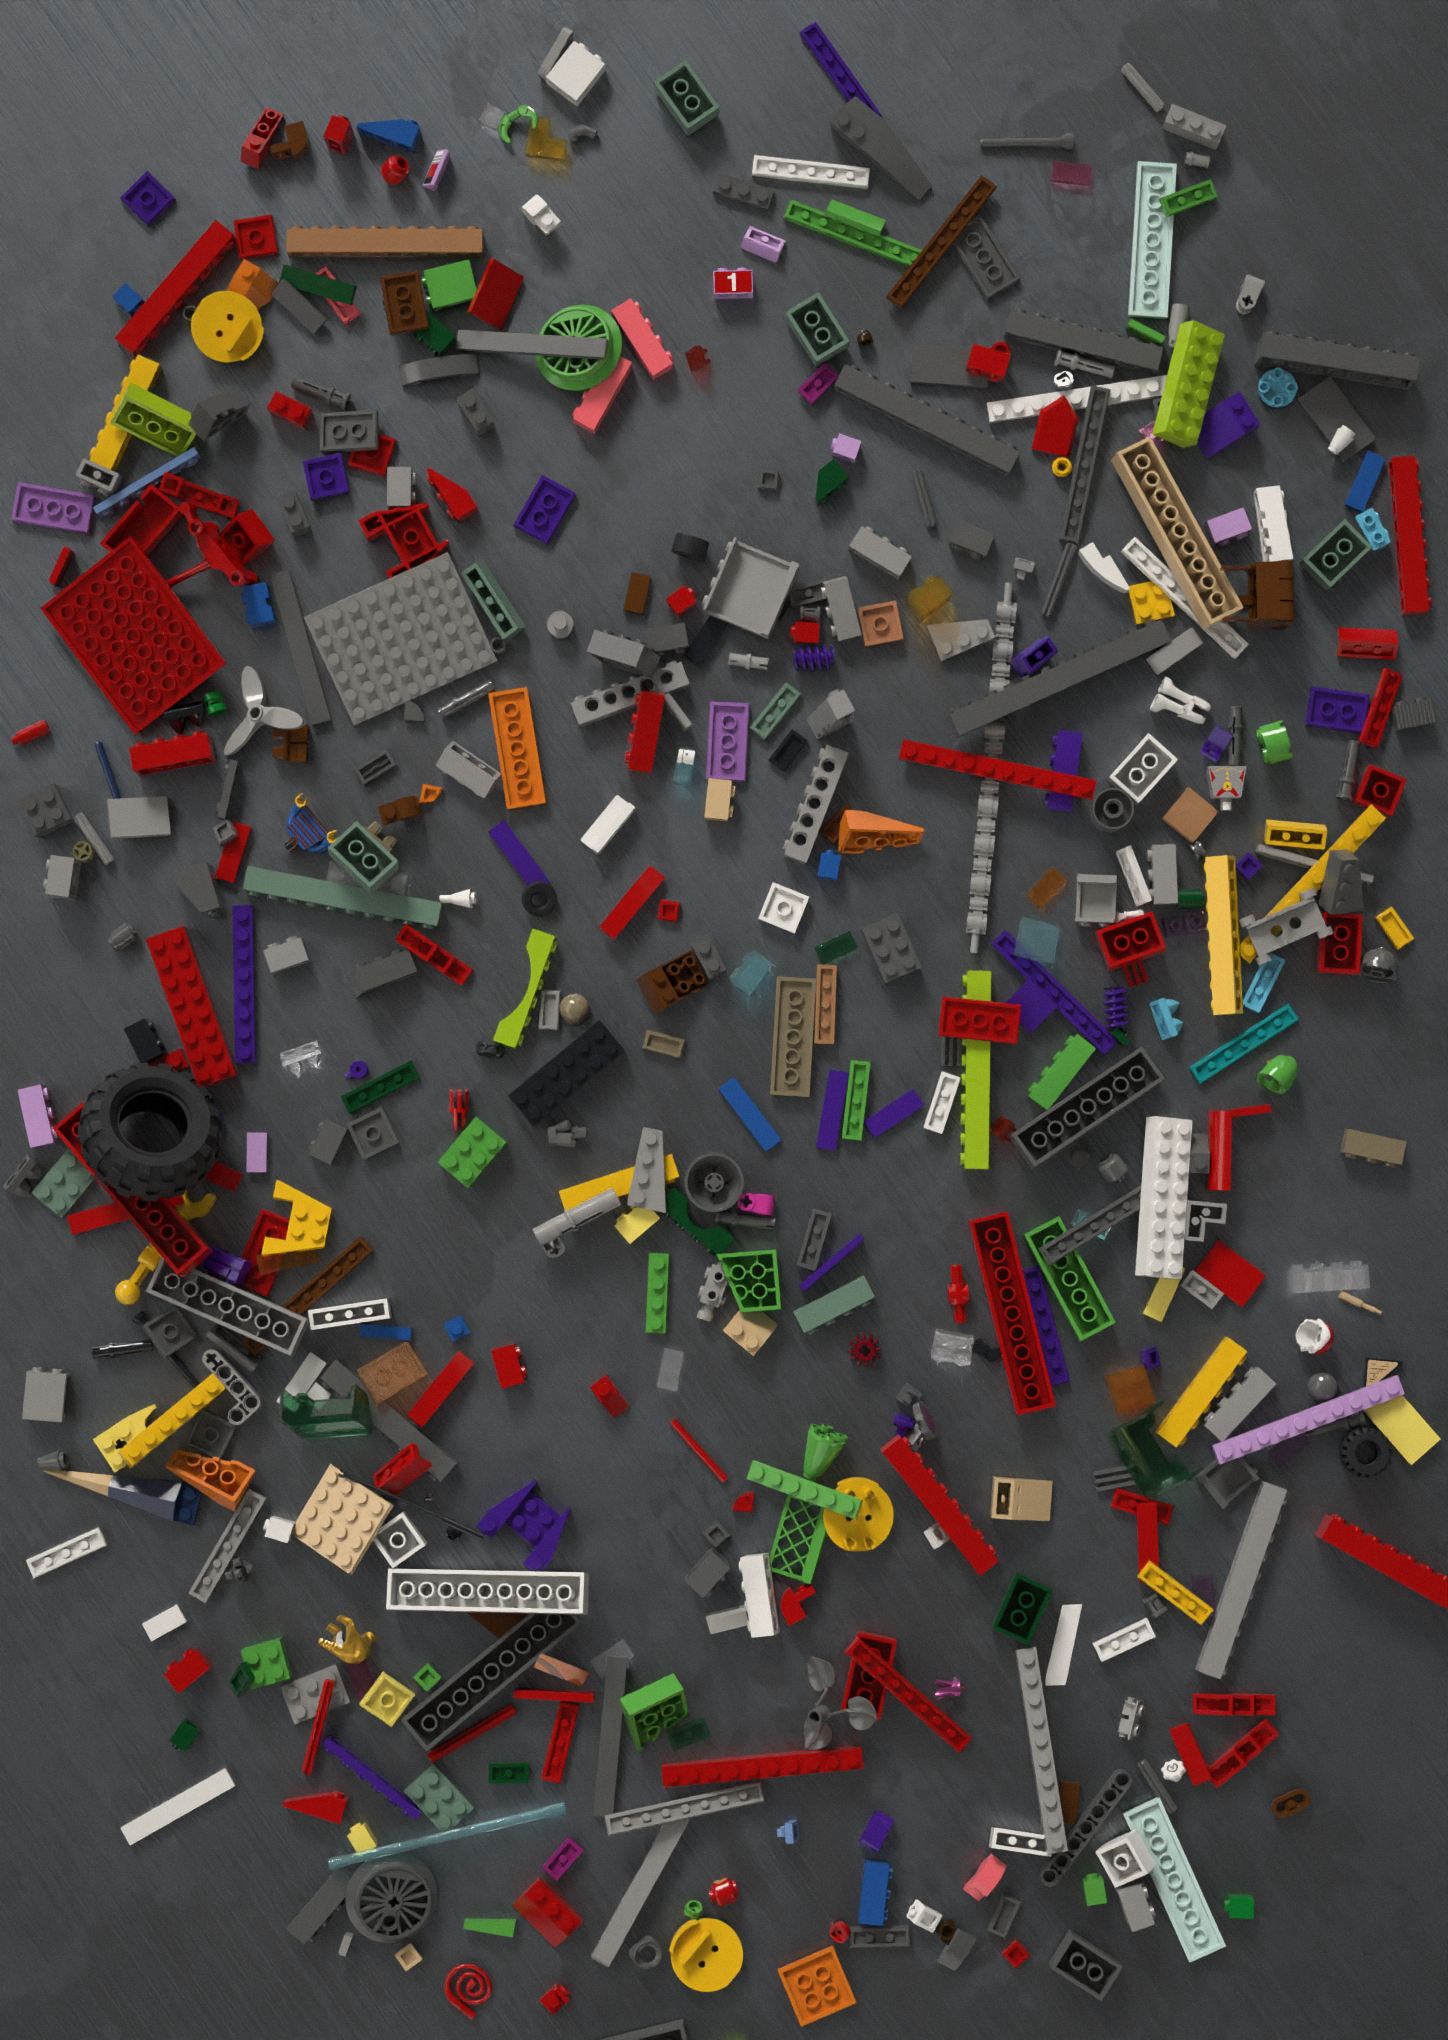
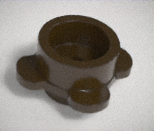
M947 1919L942 1925L938 1924L936 1927V1931L940 1933L941 1940L944 1943L952 1940L957 1930L952 1919Z

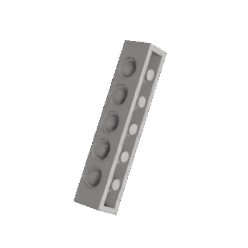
M672 661L667 663L663 669L659 670L656 668L652 678L640 677L639 674L629 678L628 682L622 683L619 681L611 684L609 689L603 690V688L594 690L590 696L585 697L581 695L574 698L571 706L579 728L636 707L637 705H634L636 693L639 694L640 689H643V684L647 681L652 682L654 685L650 691L662 692L665 695L668 692L671 694L690 687L682 662ZM663 675H670L672 681L664 684L661 681V677ZM632 688L635 691V695L630 698L624 695L625 690ZM609 695H614L617 698L614 704L606 702V698ZM596 702L598 704L597 710H588V704Z
M826 745L825 749L821 748L817 758L821 761L818 767L814 766L810 776L813 778L811 786H806L803 796H806L804 804H799L796 812L799 818L797 822L793 821L789 830L792 836L790 841L786 839L782 851H785L784 857L805 865L807 864L846 763L848 752L830 745ZM831 763L834 766V770L826 772L823 769V765ZM824 781L827 784V788L820 791L817 789L816 783ZM812 799H816L820 802V807L812 809L809 806V802ZM809 817L812 819L813 825L805 827L802 824V820ZM803 836L806 839V843L799 846L795 843V838Z

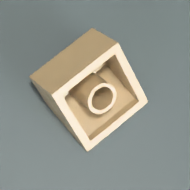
M739 1310L723 1331L754 1356L778 1324L763 1311L741 1312Z

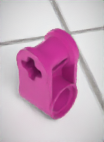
M743 1193L736 1202V1205L742 1211L773 1216L775 1196ZM748 1197V1201H751V1204L745 1208L744 1204L740 1203V1200Z

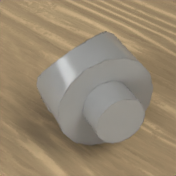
M557 611L549 616L547 628L551 636L563 639L572 634L574 623L568 613Z

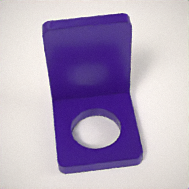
M1217 725L1203 745L1200 753L1217 763L1233 734Z

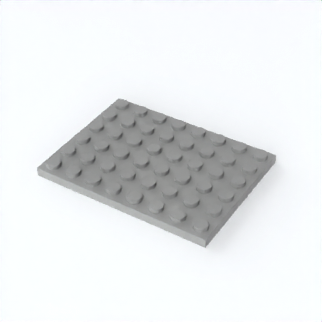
M448 552L304 617L353 725H357L405 703V701H410L497 661Z

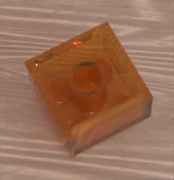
M1140 1363L1103 1375L1116 1414L1119 1415L1156 1403L1144 1364Z

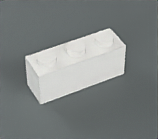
M991 1827L989 1848L1051 1857V1854L1046 1853L1044 1836L1042 1834Z

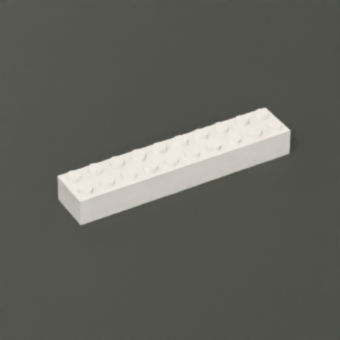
M388 1569L386 1609L398 1611L588 1615L589 1574L584 1572Z

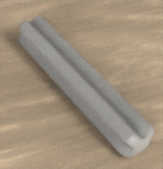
M1130 63L1125 64L1121 69L1122 73L1156 112L1161 111L1165 106L1164 102Z
M79 813L74 817V821L105 865L110 864L114 860L113 856L85 815Z

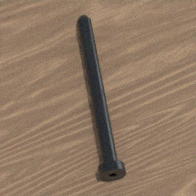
M141 1311L132 1321L134 1323L138 1322L142 1327L147 1323V1320L143 1317L145 1313ZM175 1353L168 1357L193 1388L200 1384Z

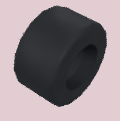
M676 533L671 552L688 559L704 561L709 542L696 536Z

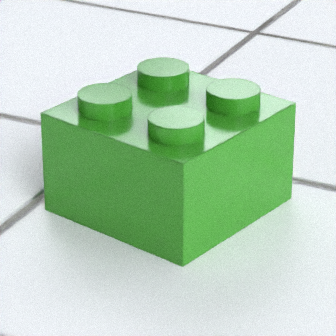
M283 1637L248 1646L241 1650L243 1661L248 1662L255 1677L250 1685L251 1690L287 1680L293 1676Z

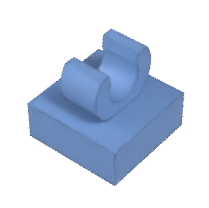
M790 1820L784 1823L785 1826L777 1828V1837H785L786 1844H794L800 1840L799 1820Z

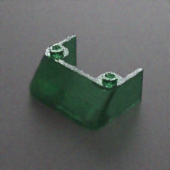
M351 1383V1391L347 1393L346 1398L313 1400L305 1393H298L296 1396H292L285 1389H281L278 1420L300 1438L319 1439L369 1435L373 1433V1420L368 1395L356 1383Z
M1163 1400L1140 1410L1113 1427L1108 1433L1110 1442L1141 1493L1147 1498H1154L1189 1482L1204 1469L1203 1466H1199L1188 1471L1180 1461L1175 1460L1169 1463L1149 1431L1156 1422L1153 1412L1164 1404Z

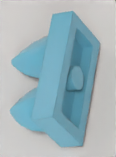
M1162 998L1149 1003L1162 1040L1178 1035L1183 1025L1182 1021L1171 1016L1180 1004L1172 999Z

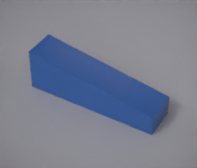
M361 1324L360 1337L411 1340L412 1328Z

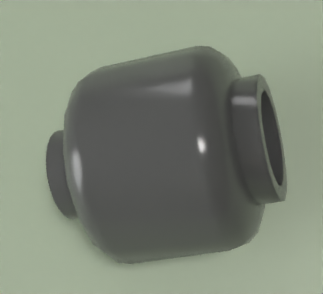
M1108 1153L1099 1160L1098 1170L1107 1182L1112 1183L1116 1181L1119 1183L1125 1179L1128 1167L1118 1154Z

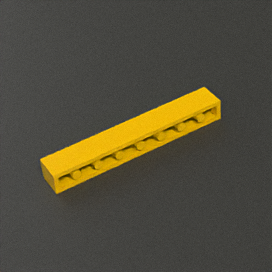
M1235 856L1205 857L1204 871L1207 880L1205 891L1208 900L1206 911L1208 912L1209 919L1207 930L1210 939L1208 950L1211 958L1209 969L1212 978L1210 989L1213 997L1211 1009L1213 1015L1243 1014Z

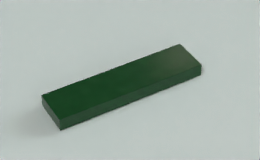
M285 264L283 265L279 280L280 283L282 279H286L296 289L352 305L357 289L355 285Z
M412 1060L341 1096L349 1114H352L420 1079V1076Z

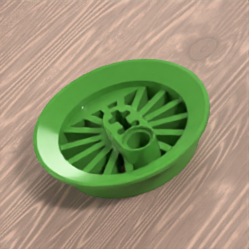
M575 305L562 309L544 324L539 335H549L553 331L559 336L606 338L609 341L606 360L595 359L596 362L592 366L589 359L535 355L542 375L551 384L564 390L580 391L600 384L613 372L621 356L622 336L617 323L607 312L595 306ZM597 320L601 322L591 329ZM567 324L571 325V331L569 330ZM563 326L568 335H566L556 327ZM605 329L604 334L596 335L597 333ZM559 359L554 367L550 365L551 363ZM582 360L580 365L575 366L578 361ZM567 361L565 371L561 372L560 369Z

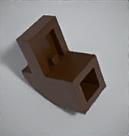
M303 121L284 126L288 141L270 146L274 160H284L289 155H293L294 160L298 161L307 153L309 139Z
M417 796L399 798L396 801L378 806L384 826L402 820L406 822L423 816Z

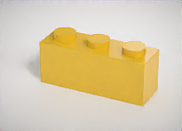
M1266 819L1265 844L1325 850L1327 838L1326 825Z

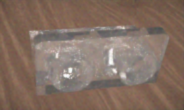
M935 1329L931 1359L937 1362H951L959 1366L970 1365L975 1336Z

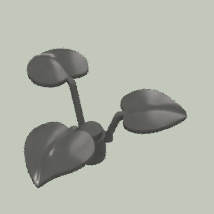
M813 1656L809 1657L807 1665L809 1682L816 1691L824 1690L818 1702L814 1704L815 1708L808 1712V1718L804 1723L805 1749L817 1750L831 1743L833 1729L825 1723L832 1716L849 1713V1722L855 1729L866 1730L877 1721V1713L872 1703L864 1697L855 1696L848 1701L849 1709L830 1713L828 1707L821 1705L829 1691L828 1687L833 1686L836 1682V1672L829 1662Z

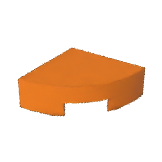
M423 784L419 804H429L435 801L441 795L443 788Z

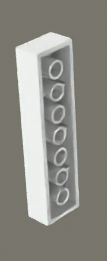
M1160 1116L1146 1117L1135 1276L1182 1279L1192 1120Z

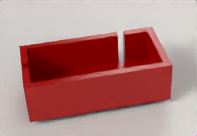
M150 484L140 496L145 505L142 506L136 500L100 544L110 553L128 537L133 536L148 557L184 514L179 511V507Z

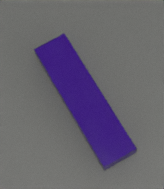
M504 820L488 831L527 885L535 881L551 884Z
M829 1070L816 1143L817 1148L836 1150L849 1077L848 1072Z
M858 1234L802 1282L799 1287L803 1291L810 1288L864 1241L862 1236Z

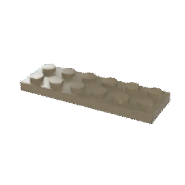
M777 976L770 1095L810 1096L816 979Z

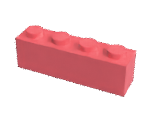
M630 298L612 309L611 315L651 378L655 380L673 368L672 362L674 359L669 351H664L662 347L663 341L658 334L654 335L652 332L653 326L649 319H644L641 315L643 311L638 302L634 303Z
M620 356L617 366L604 381L590 388V390H585L582 396L584 401L581 406L575 408L572 414L576 425L593 434L596 433L632 369L631 361Z

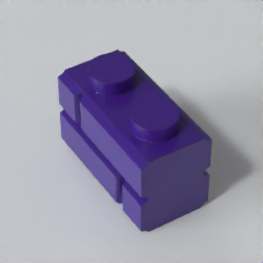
M1046 636L1037 639L1010 660L1018 675L1022 677L1034 672L1036 668H1039L1057 654L1058 650L1050 637Z
M212 1246L213 1252L206 1258L203 1264V1268L209 1270L207 1274L215 1278L222 1276L225 1278L224 1282L233 1286L236 1283L244 1284L252 1262L219 1247Z

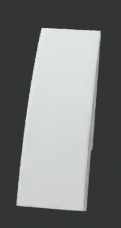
M1093 542L1079 550L1078 555L1100 580L1124 594L1129 591L1130 587L1110 555L1102 558Z

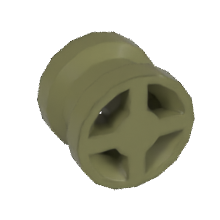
M84 841L76 843L72 850L74 857L84 863L91 861L95 855L94 848Z

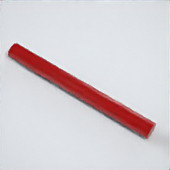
M676 1418L672 1420L669 1424L722 1483L727 1480L728 1477Z

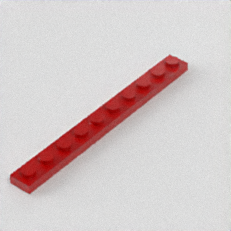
M903 739L899 755L900 760L1087 800L1093 799L1097 781Z

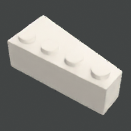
M1280 485L1256 488L1253 494L1263 562L1292 561L1293 554L1287 527V513L1283 506L1285 500L1284 492L1280 490Z

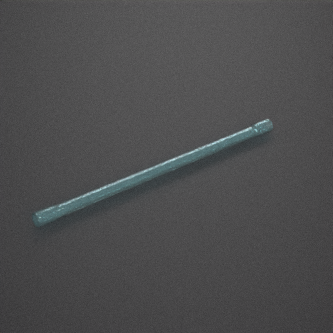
M560 1802L540 1809L348 1855L343 1854L327 1858L329 1869L334 1870L358 1862L546 1817L566 1814L564 1802Z

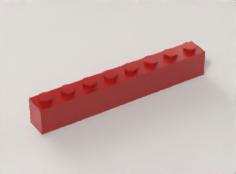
M215 220L115 336V340L135 358L138 354L141 355L146 350L148 342L151 339L154 340L159 335L160 328L171 321L172 314L184 306V300L196 292L197 285L208 278L210 270L214 265L218 266L221 263L222 256L226 251L229 252L236 244L234 234Z
M1415 456L1392 457L1388 461L1401 615L1426 614L1429 608H1431V598L1427 594L1430 582L1425 572L1428 569V560L1424 558L1426 540L1422 537L1424 520L1421 519L1420 512L1423 510L1422 500H1419L1421 482L1417 480L1419 462L1416 461Z
M898 1434L880 1450L981 1576L999 1561L995 1557L998 1553L991 1544L987 1547L983 1542L986 1538L979 1529L975 1531L971 1525L974 1522L967 1514L964 1516L961 1514L959 1509L962 1507L955 1498L949 1499L946 1495L949 1491L943 1483L938 1485L934 1480L937 1477L930 1467L926 1469L922 1463L925 1460L918 1452L914 1454L911 1451L910 1447L913 1445L906 1436L901 1438Z

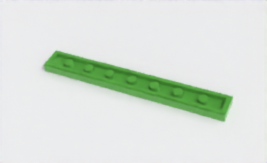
M790 200L784 215V219L906 267H910L922 251L882 234L876 236L825 216V212L794 200Z

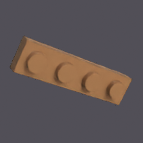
M817 965L814 1044L834 1045L837 965Z

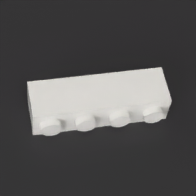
M389 1298L308 1310L311 1330L392 1318Z
M769 1553L745 1555L740 1558L739 1571L743 1576L742 1591L746 1597L744 1606L749 1618L747 1622L748 1631L751 1633V1638L776 1635L780 1632Z

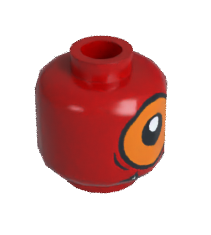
M729 1877L713 1882L712 1890L709 1891L712 1903L716 1902L720 1907L735 1903L737 1896H740L736 1881H732Z

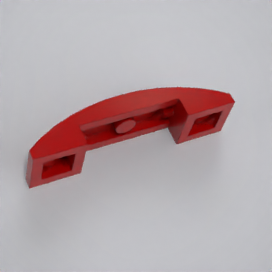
M168 472L164 473L159 487V491L183 502L192 503L198 508L231 519L234 518L240 501L228 495L219 494L185 481L183 478Z

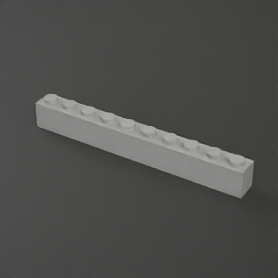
M1265 1481L1260 1483L1195 1668L1201 1673L1221 1679L1222 1675H1226L1228 1657H1232L1235 1650V1645H1233L1235 1637L1238 1638L1241 1633L1242 1618L1245 1619L1248 1613V1607H1246L1248 1600H1252L1255 1593L1253 1588L1255 1580L1258 1581L1262 1573L1260 1569L1261 1563L1265 1562L1268 1556V1551L1266 1550L1268 1543H1272L1275 1532H1273L1274 1526L1279 1524L1282 1513H1279L1281 1506H1285L1288 1499L1287 1490Z
M1036 1647L1015 1650L1045 1849L1047 1854L1068 1851L1037 1650Z

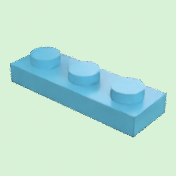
M1271 953L1273 960L1259 966L1243 998V1006L1256 1013L1260 1012L1286 961Z

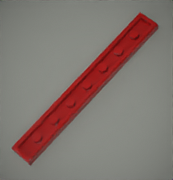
M856 1637L846 1649L845 1654L956 1752L961 1753L972 1737L859 1637Z

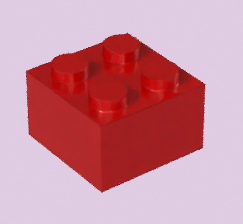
M1370 764L1365 768L1351 804L1367 809L1371 804L1383 816L1389 818L1394 813L1407 779Z

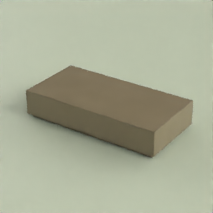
M647 1030L642 1049L680 1059L685 1039Z

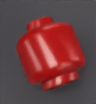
M391 156L381 166L383 179L392 185H399L410 172L407 160L401 156Z

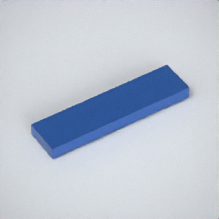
M735 1077L718 1088L765 1152L781 1141L780 1137Z

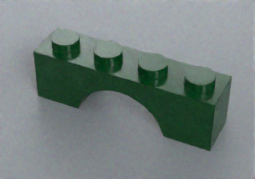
M673 1187L665 1197L666 1213H660L667 1218L673 1217L676 1220L674 1224L682 1231L685 1229L690 1231L692 1234L689 1237L698 1244L702 1241L707 1246L705 1250L712 1256L722 1254L734 1237L720 1225L712 1229H701L695 1226L687 1214L689 1200Z

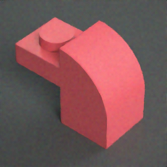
M991 1853L980 1864L976 1874L965 1884L963 1890L979 1902L994 1889L1007 1865Z

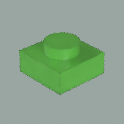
M427 1663L413 1678L428 1692L442 1676Z

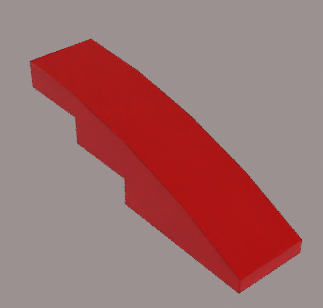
M650 865L602 922L599 929L615 940L651 897L652 893L664 881L665 877Z
M407 924L404 925L395 939L398 943L461 986H463L473 969Z
M458 1351L406 1416L422 1428L474 1365V1362Z
M1193 1693V1714L1275 1716L1276 1694Z
M1267 1718L1245 1734L1209 1767L1213 1776L1210 1781L1216 1788L1244 1768L1248 1761L1263 1751L1267 1744L1279 1736V1732Z

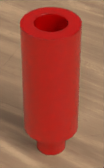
M44 719L16 732L17 736L10 739L13 745L18 743L24 745L50 733L51 730Z

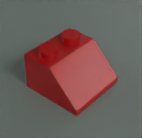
M253 509L237 514L219 534L243 566L266 551L275 541Z

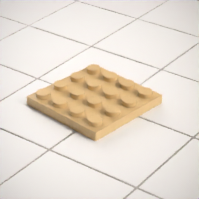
M330 1464L296 1520L291 1535L352 1575L394 1505L369 1488L347 1478H340L338 1474L343 1475V1473L340 1472L339 1468Z

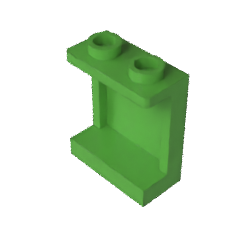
M469 259L424 270L425 277L421 278L424 289L429 291L430 296H426L429 308L433 307L434 313L438 312L440 308L472 301L477 291Z

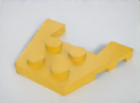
M276 1180L273 1199L293 1202L286 1240L265 1237L262 1256L324 1248L332 1208Z

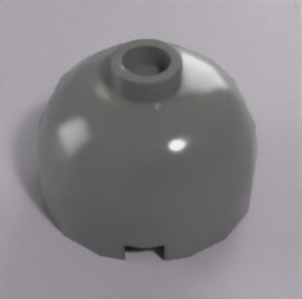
M1377 947L1365 952L1362 956L1359 975H1366V980L1372 982L1388 983L1389 979H1393V981L1397 979L1399 965L1396 957L1384 947Z

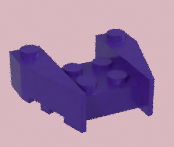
M533 1480L490 1508L476 1527L492 1539L501 1526L506 1523L535 1547L523 1565L531 1571L542 1572L552 1560L570 1507L568 1506L561 1515L531 1491L537 1482Z

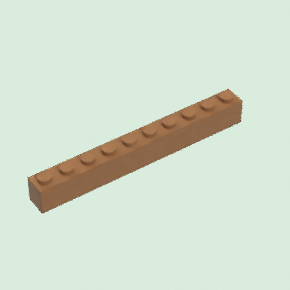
M293 226L292 229H287L286 252L288 257H483V231L476 226H469L467 229H459L457 226H449L448 229H440L438 226H430L428 229H420L418 226H410L409 229H401L399 226H391L389 229H381L379 226H371L370 229H362L360 226H351L350 229H342L340 226H332L331 229H323L321 226H312L311 229Z

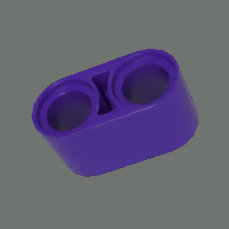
M875 1810L858 1843L877 1853L892 1827L894 1819Z

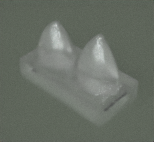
M318 1040L280 1053L283 1067L285 1066L297 1078H300L302 1074V1060H305L310 1066L317 1068L321 1058Z

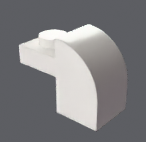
M538 195L532 197L521 207L522 213L534 226L537 225L546 236L561 224L560 219Z

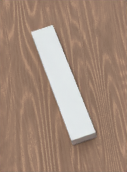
M754 155L752 176L863 189H868L870 168L759 155Z
M226 1767L121 1827V1830L129 1845H132L231 1789L236 1784Z

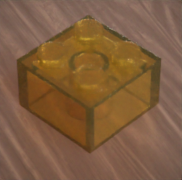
M940 575L935 578L933 576L929 577L923 582L922 588H915L908 594L905 606L919 624L951 601L953 592Z

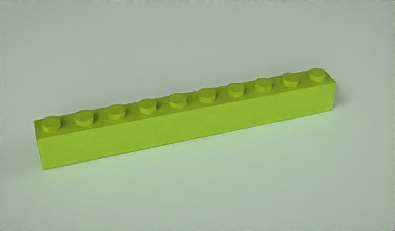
M967 971L966 975L962 977V987H966V995H962V998L991 1001V971ZM962 1039L961 1043L962 1046H965V1054L961 1055V1066H965V1074H961V1086H965L964 1094H961V1105H964V1113H961L960 1124L964 1125V1133H960V1145H964V1153H960V1165H963V1169H989L990 1042Z

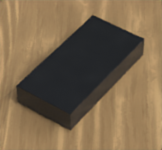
M791 729L768 761L785 772L808 740Z

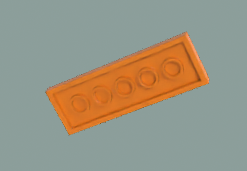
M523 687L488 693L507 810L546 804L528 688Z

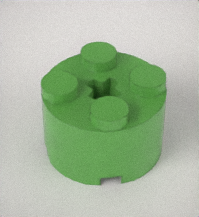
M1282 720L1260 726L1259 730H1256L1259 745H1264L1262 756L1265 763L1269 762L1271 765L1293 758V753H1288L1290 752L1289 748L1291 745Z

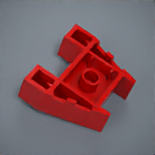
M428 503L404 508L398 507L386 511H375L358 520L359 527L368 543L387 534L402 563L386 571L388 579L443 555L449 548L448 539L440 544L437 543L422 516L429 511Z

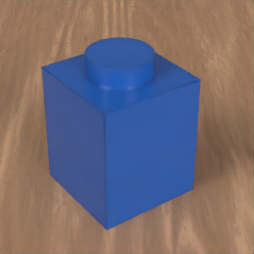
M127 283L112 296L114 301L131 317L145 303Z
M826 850L825 853H821L817 878L837 881L841 856L837 855L836 851Z

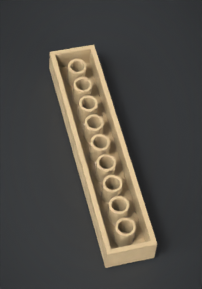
M1151 437L1117 452L1111 461L1203 630L1205 631L1221 623L1222 618H1231L1237 615L1244 607L1225 572L1220 571L1221 565Z

